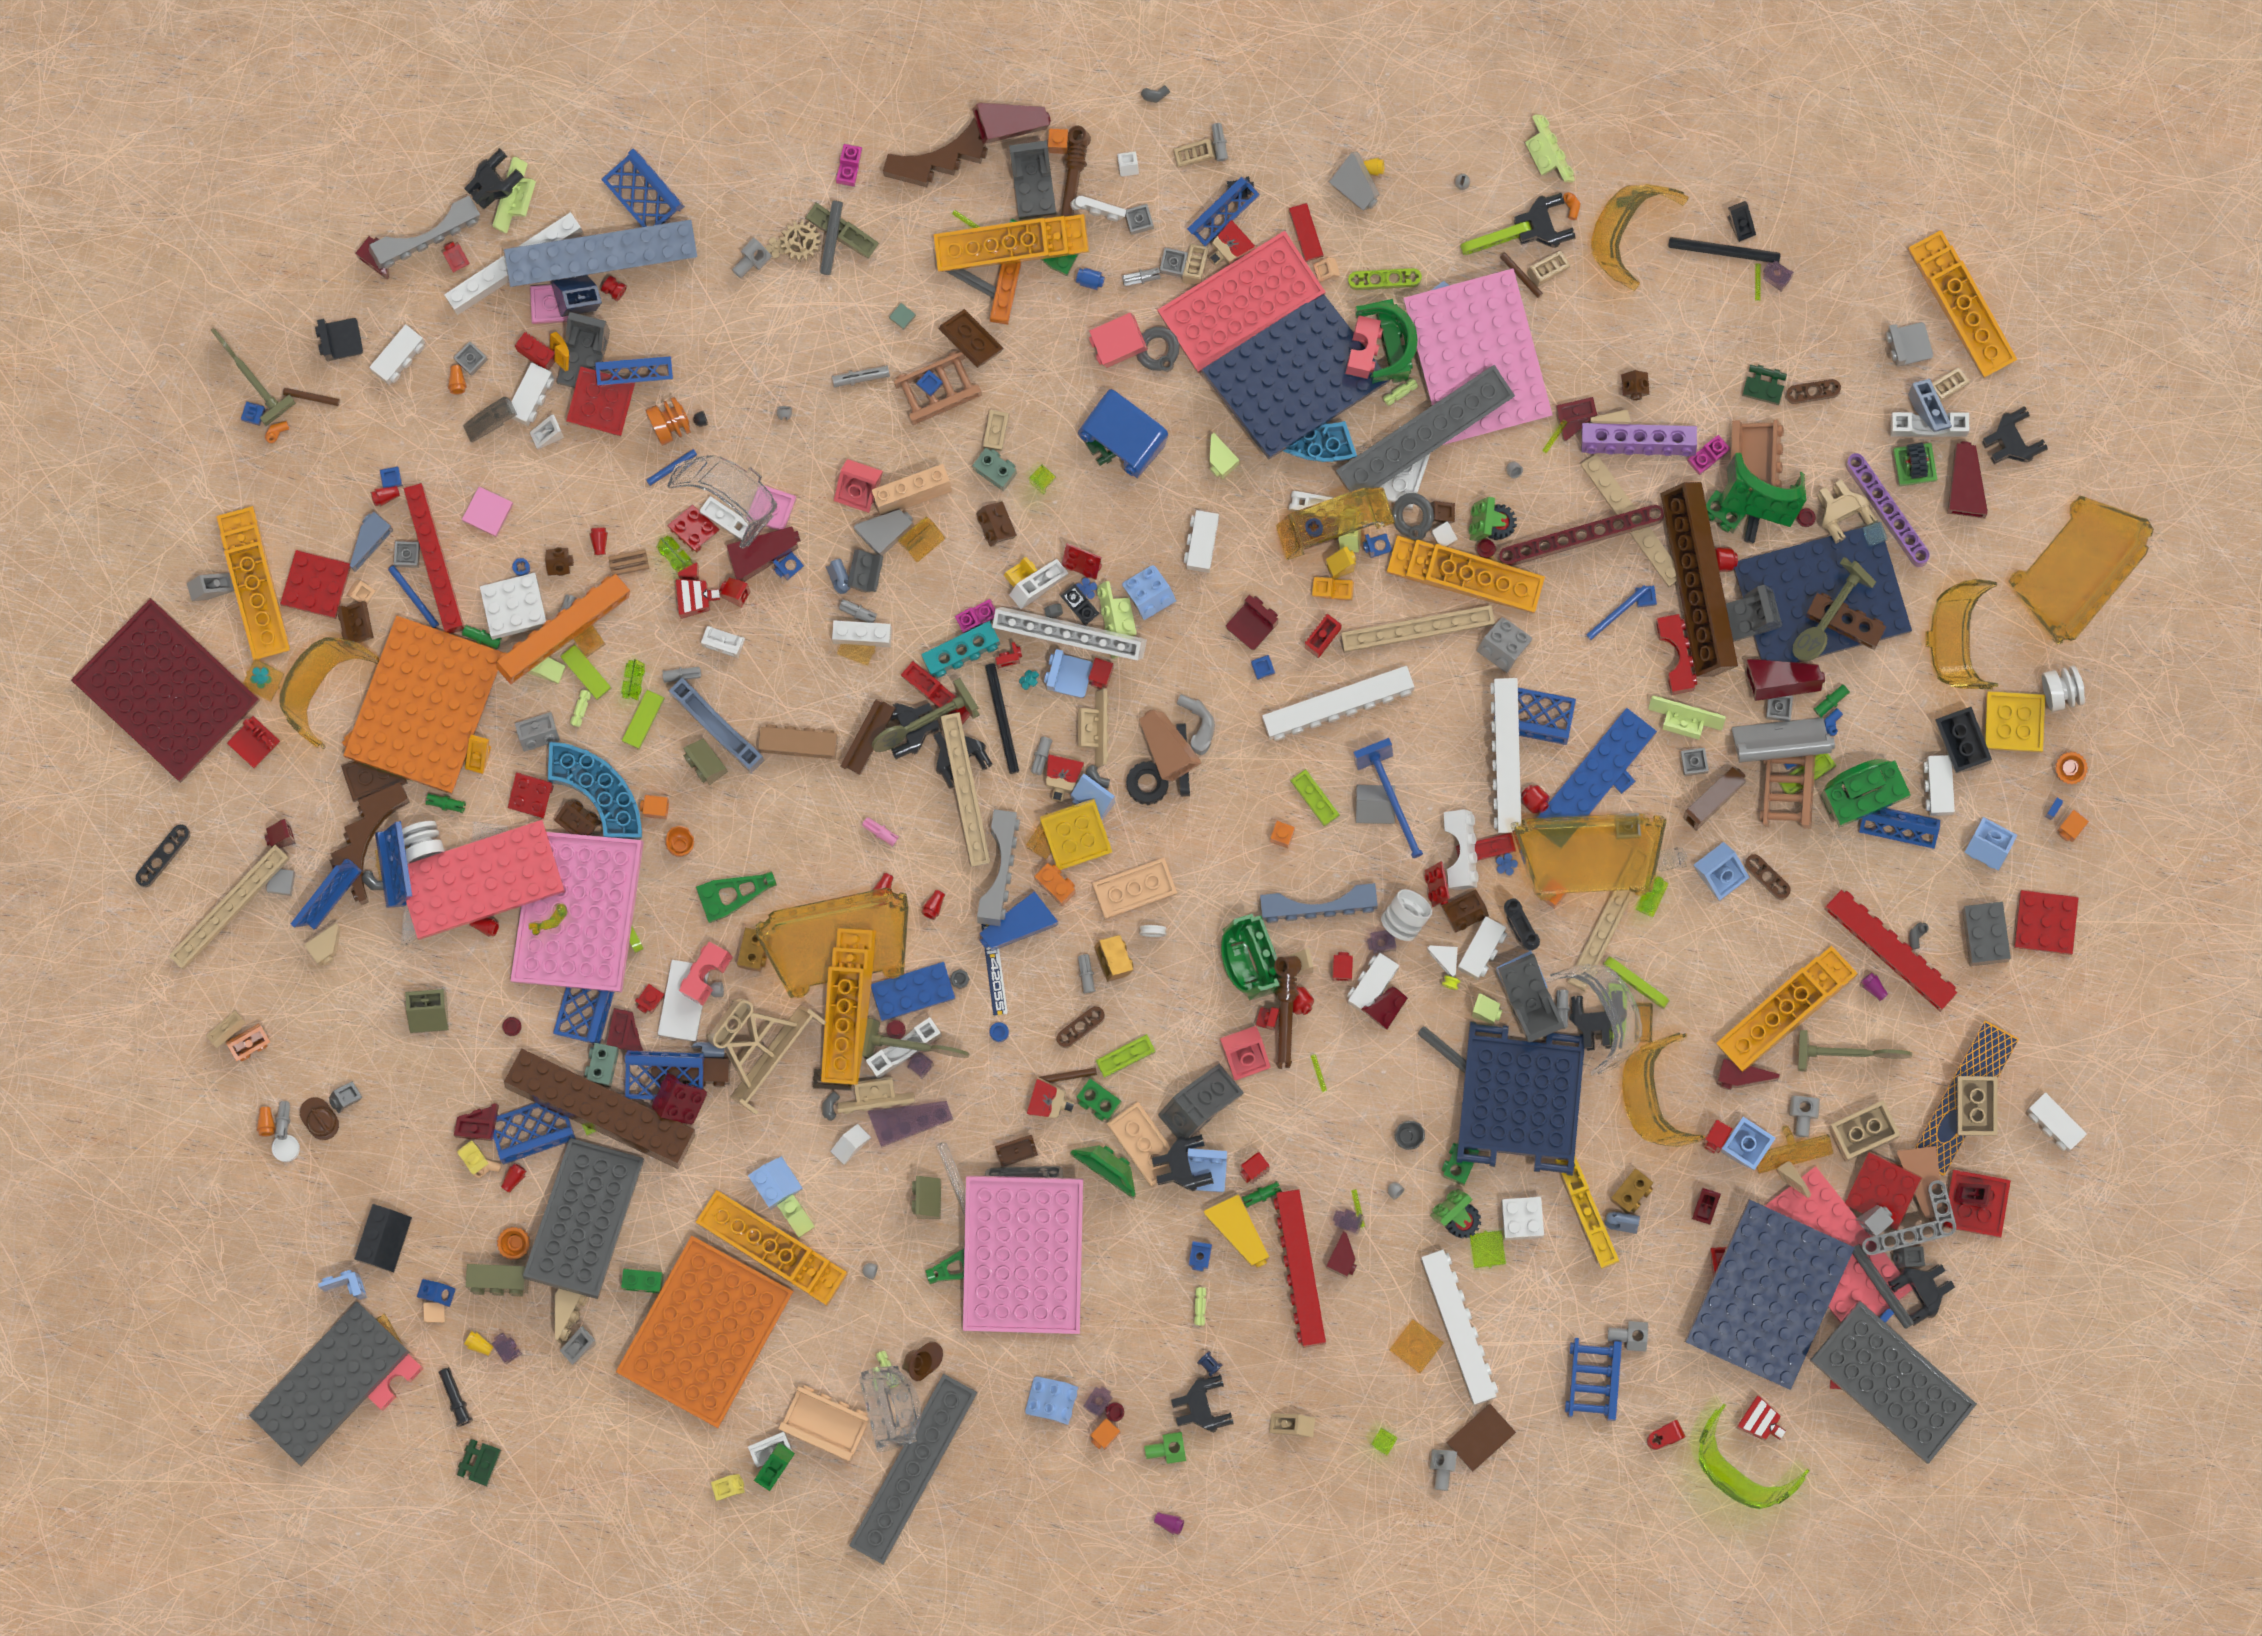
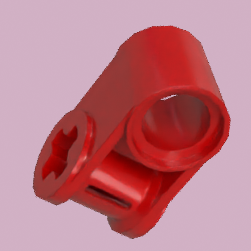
M1678 1419L1653 1431L1647 1437V1445L1653 1450H1658L1684 1439L1686 1436ZM1654 1435L1656 1438H1661L1659 1445L1652 1442Z

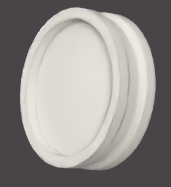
M1158 925L1140 926L1141 931L1139 935L1164 937L1166 936L1167 928Z
M287 1135L285 1140L276 1138L272 1144L273 1155L282 1162L293 1161L300 1152L298 1141L291 1135Z

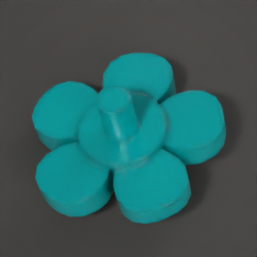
M255 667L253 669L254 675L251 676L250 680L253 684L257 683L258 688H264L266 684L272 682V677L268 675L270 671L267 667L262 669Z
M1028 670L1024 673L1025 677L1022 676L1019 679L1022 688L1028 690L1030 685L1032 687L1037 685L1038 681L1036 679L1039 677V673Z

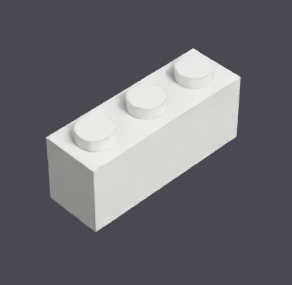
M405 324L369 367L370 370L386 384L395 383L401 375L400 372L411 365L412 358L416 353L419 354L424 349V339Z
M534 363L530 364L506 411L509 418L529 426L530 422L533 423L537 417L536 410L539 405H543L547 389H551L553 386L554 376L552 372Z
M1196 510V515H1192L1190 527H1193V532L1188 534L1187 545H1190L1189 552H1185L1184 557L1187 570L1210 573L1219 514Z
M850 621L833 622L832 640L834 644L891 647V624Z
M1949 755L1928 756L1926 762L1923 763L1924 773H1927L1924 787L1925 792H1928L1929 798L1925 801L1926 811H1929V816L1953 815L1955 810L1952 762Z
M1485 917L1460 962L1458 970L1479 980L1480 976L1484 977L1489 969L1486 966L1490 959L1493 961L1498 952L1496 950L1498 943L1502 944L1507 936V933H1505L1506 927Z
M1381 953L1378 956L1374 955L1368 964L1371 967L1367 973L1365 971L1362 972L1357 980L1360 982L1357 988L1353 987L1347 995L1349 998L1348 1004L1362 1013L1364 1012L1361 1009L1364 1006L1369 1007L1375 1002L1374 999L1383 993L1399 969L1397 963Z
M2046 1092L2027 1110L2029 1113L2028 1117L2034 1123L2038 1122L2043 1127L2042 1131L2048 1137L2052 1136L2057 1141L2056 1145L2062 1151L2066 1150L2069 1152L2087 1135Z

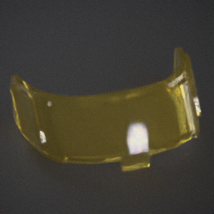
M1645 184V186L1628 185L1620 189L1608 201L1595 224L1591 248L1597 263L1614 281L1620 282L1633 291L1640 285V282L1625 268L1619 250L1622 234L1637 208L1647 198L1659 194L1684 206L1689 199L1688 196L1684 195V192L1651 184Z
M1982 579L1966 580L1945 590L1937 598L1932 614L1931 631L1925 632L1926 647L1931 648L1937 679L1951 685V687L1993 690V687H1998V683L1984 681L1979 678L1972 667L1970 657V621L1972 611L1978 599L1984 593L1996 587L1997 582Z
M325 637L318 640L298 657L285 677L279 699L281 710L286 716L287 722L302 737L317 748L319 746L325 749L326 746L312 733L308 725L307 709L311 698L326 675L338 663L350 659H362L376 664L380 660L378 656L359 643L333 637Z
M1680 1032L1640 1046L1639 1050L1628 1057L1623 1068V1098L1631 1124L1635 1131L1641 1135L1642 1139L1658 1145L1681 1147L1699 1143L1705 1139L1704 1135L1681 1132L1670 1125L1662 1115L1656 1093L1654 1064L1657 1057L1668 1044L1680 1042L1687 1038V1033L1681 1035Z

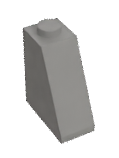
M1357 151L1351 152L1329 182L1363 211L1369 208L1372 209L1377 204V197L1380 194L1360 154Z
M899 509L858 523L854 526V531L877 555H884L914 527L913 518L906 511L903 513Z

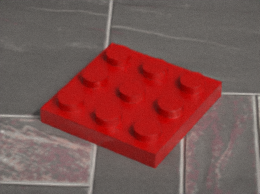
M580 367L566 422L621 437L635 383L597 386L596 370ZM600 372L601 381H608L613 376Z
M296 550L280 602L281 606L336 619L338 614L337 607L340 606L351 569L350 563Z
M2021 890L2014 948L2072 955L2079 897Z
M1869 1152L1845 1204L1863 1214L1877 1205L1882 1208L1885 1206L1892 1213L1891 1218L1894 1221L1889 1227L1898 1230L1923 1177Z
M1953 1169L1948 1196L1956 1223V1230L2001 1238L2011 1180ZM1958 1184L1991 1185L1988 1205L1982 1208L1955 1202ZM1946 1221L1943 1223V1228H1953L1950 1222Z

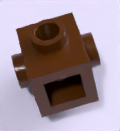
M1634 370L1621 374L1624 397L1637 401L1641 400L1643 396L1650 395L1648 372Z
M557 547L546 550L547 576L570 574L571 566H574L573 555H569V548Z

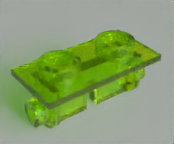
M667 535L664 539L660 538L657 545L658 551L662 556L666 557L674 570L679 572L693 564L691 562L692 559L684 550L679 553L676 552L680 549V546L673 537Z
M636 659L634 661L628 660V663H626L624 677L630 678V680L623 681L621 694L622 698H632L639 701V695L642 691V678L645 674V664Z
M1651 875L1636 910L1653 918L1669 883L1665 882L1662 877Z

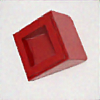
M698 562L679 571V579L699 580Z

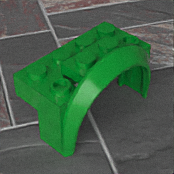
M1393 299L1356 306V318L1358 316L1365 317L1376 314L1377 320H1381L1380 328H1383L1381 337L1389 367L1372 372V383L1392 379L1393 383L1407 381L1409 374H1411V369H1413L1411 360L1415 355L1418 342L1416 327L1410 316L1398 307L1397 304H1394ZM1402 334L1404 337L1405 345H1401L1400 338H1402Z
M1735 453L1727 466L1728 483L1720 495L1722 507L1787 527L1792 526L1807 501L1805 474L1800 471V477L1795 485H1790V489L1768 484L1751 473L1744 463L1742 453Z
M1886 759L1870 760L1847 769L1831 779L1821 793V798L1828 813H1833L1839 828L1906 800L1911 796L1896 761ZM1843 785L1846 789L1849 798L1846 797V794L1842 788ZM1881 787V788L1878 789V790H1875V791L1870 792V793H1868V794H1866V795H1863V796H1861V797H1859V798H1856V797H1858V796H1860V795H1862V794H1864V793H1867V792H1869V791H1871V790H1874V789H1877V788Z
M1253 914L1233 919L1222 929L1224 933L1221 940L1222 961L1230 981L1237 989L1248 996L1249 1001L1275 993L1277 987L1280 986V980H1278L1280 976L1276 973L1274 967L1277 955L1262 916L1254 917ZM1241 941L1244 942V943H1242V944L1235 945V946H1232V947H1231L1232 944H1235V943H1238V942H1241ZM1247 946L1249 947L1250 952L1252 954L1253 960L1258 970V974L1251 962Z

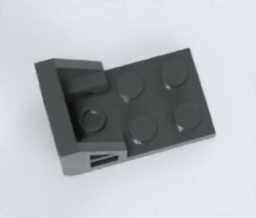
M1047 140L1009 145L1019 219L1056 215Z
M569 312L565 343L569 350V370L564 371L562 368L560 369L557 384L575 388L580 367L595 370L594 364L596 362H603L610 334L606 321Z
M1766 585L1754 588L1745 594L1743 599L1726 603L1733 642L1782 627L1773 589Z
M1534 954L1498 968L1514 1016L1528 1042L1565 1028L1554 1001L1545 986Z
M1219 1063L1176 1094L1158 1116L1177 1139L1181 1136L1185 1137V1139L1190 1138L1203 1128L1218 1112L1241 1097L1244 1092Z

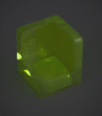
M1043 464L1029 477L1030 484L1042 495L1046 493V488L1056 479V476Z
M1381 1427L1371 1446L1388 1456L1398 1437Z

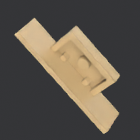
M1107 689L1095 692V709H1078V747L1095 748V766L1097 768L1107 765L1109 758L1107 752L1109 740L1107 733L1109 721L1107 714V705L1109 703Z
M892 1077L858 1081V1085H854L856 1100L838 1103V1113L850 1114L854 1110L861 1109L862 1111H870L875 1107L890 1108L896 1104L906 1106L910 1105L911 1102H915V1094L911 1092L895 1095Z

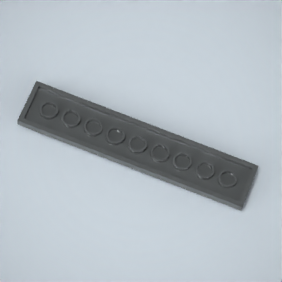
M1493 365L1341 466L1336 472L1355 501L1358 502L1515 397L1496 366Z
M945 1374L942 1375L849 1545L850 1547L884 1565L978 1392Z

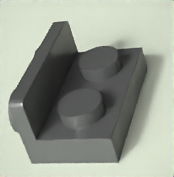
M860 549L854 550L847 586L864 593L876 592L883 555H873Z

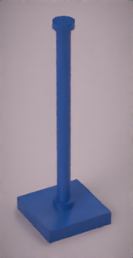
M1387 738L1354 751L1357 770L1374 764L1412 851V858L1422 856L1423 852L1417 846L1381 761L1393 757L1390 739Z

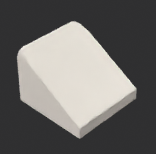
M1136 152L1117 154L1120 176L1139 174Z
M1448 521L1431 531L1432 536L1439 545L1447 547L1458 540Z

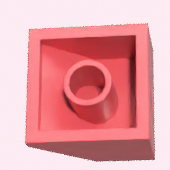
M847 459L840 471L834 501L869 513L874 502L872 490L880 486L883 471Z
M1257 1026L1220 1038L1235 1081L1271 1068Z

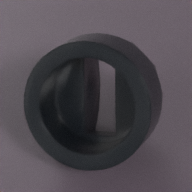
M704 411L697 412L693 417L694 424L699 427L708 425Z

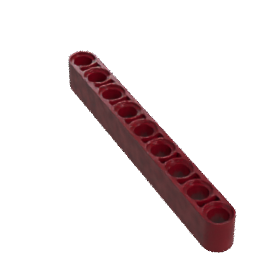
M1650 505L1511 545L1500 551V562L1505 565L1515 566L1654 526L1663 521L1664 512L1659 505ZM1654 510L1659 511L1661 514L1657 519L1650 517V513ZM1634 516L1642 518L1639 524H1634L1631 520ZM1616 521H1621L1624 526L1621 529H1615L1613 524ZM1596 527H1604L1605 532L1602 535L1596 534ZM1579 532H1585L1587 537L1584 540H1579L1576 535ZM1566 537L1569 541L1566 545H1560L1558 543L1559 538ZM1543 542L1550 544V548L1546 551L1539 548ZM1523 548H1530L1532 550L1531 554L1528 556L1522 555L1521 551ZM1505 553H1511L1513 555V559L1510 561H1505L1503 559V555Z

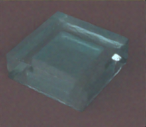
M1882 522L1863 527V532L1869 546L1887 541Z

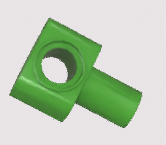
M1182 1432L1163 1435L1164 1443L1144 1446L1146 1459L1166 1456L1167 1464L1186 1461ZM1170 1444H1179L1180 1450L1177 1453L1170 1452Z

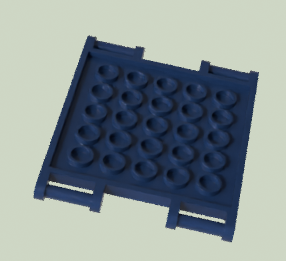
M1470 1021L1456 1163L1464 1161L1489 1164L1490 1167H1495L1497 1153L1535 1157L1534 1172L1542 1170L1567 1173L1566 1175L1573 1176L1585 1049L1583 1034L1577 1036L1551 1033L1546 1035V1043L1508 1039L1509 1026L1481 1025ZM1475 1032L1500 1034L1502 1038L1477 1036ZM1552 1040L1578 1043V1047L1552 1044ZM1464 1149L1490 1152V1157L1463 1153ZM1541 1158L1566 1160L1568 1165L1541 1163Z

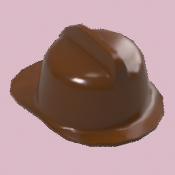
M312 1097L301 1105L300 1118L316 1139L328 1140L337 1134L339 1120L327 1102L321 1098Z
M929 1342L917 1350H911L905 1356L902 1369L909 1373L914 1381L923 1380L940 1366L943 1359L942 1347L936 1342Z

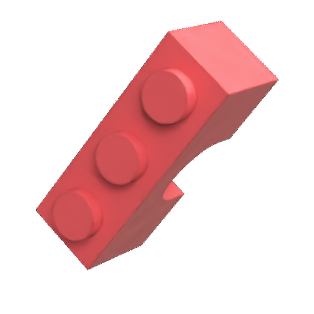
M1358 316L1353 340L1361 342L1365 349L1361 351L1351 349L1345 374L1368 379L1369 373L1374 372L1376 362L1372 360L1373 355L1377 356L1379 349L1376 341L1382 335L1383 328H1380L1381 320Z
M708 942L702 948L697 962L692 964L687 978L681 982L679 991L685 997L703 1006L713 991L704 982L705 975L711 970L724 973L733 956L728 951Z
M408 1354L368 1398L379 1409L384 1411L396 1398L390 1390L391 1380L394 1377L403 1376L407 1381L411 1382L424 1368Z

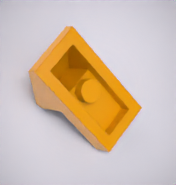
M475 735L470 736L465 765L466 770L484 773L491 751V746H489L490 739Z

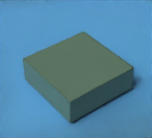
M900 303L889 316V319L904 330L915 318L916 314Z

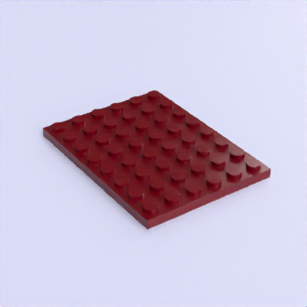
M151 598L71 679L80 690L180 783L260 701Z

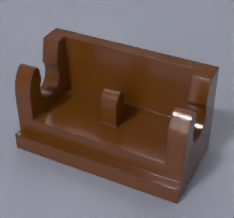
M1032 1135L995 1146L1001 1167L1038 1156Z

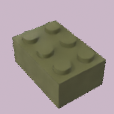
M467 1264L465 1287L474 1295H484L485 1292H490L495 1296H504V1293H509L511 1296L523 1297V1293L528 1294L529 1280L523 1279L525 1266Z

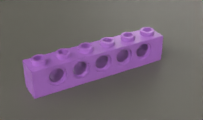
M1582 423L1581 453L1696 456L1697 426Z

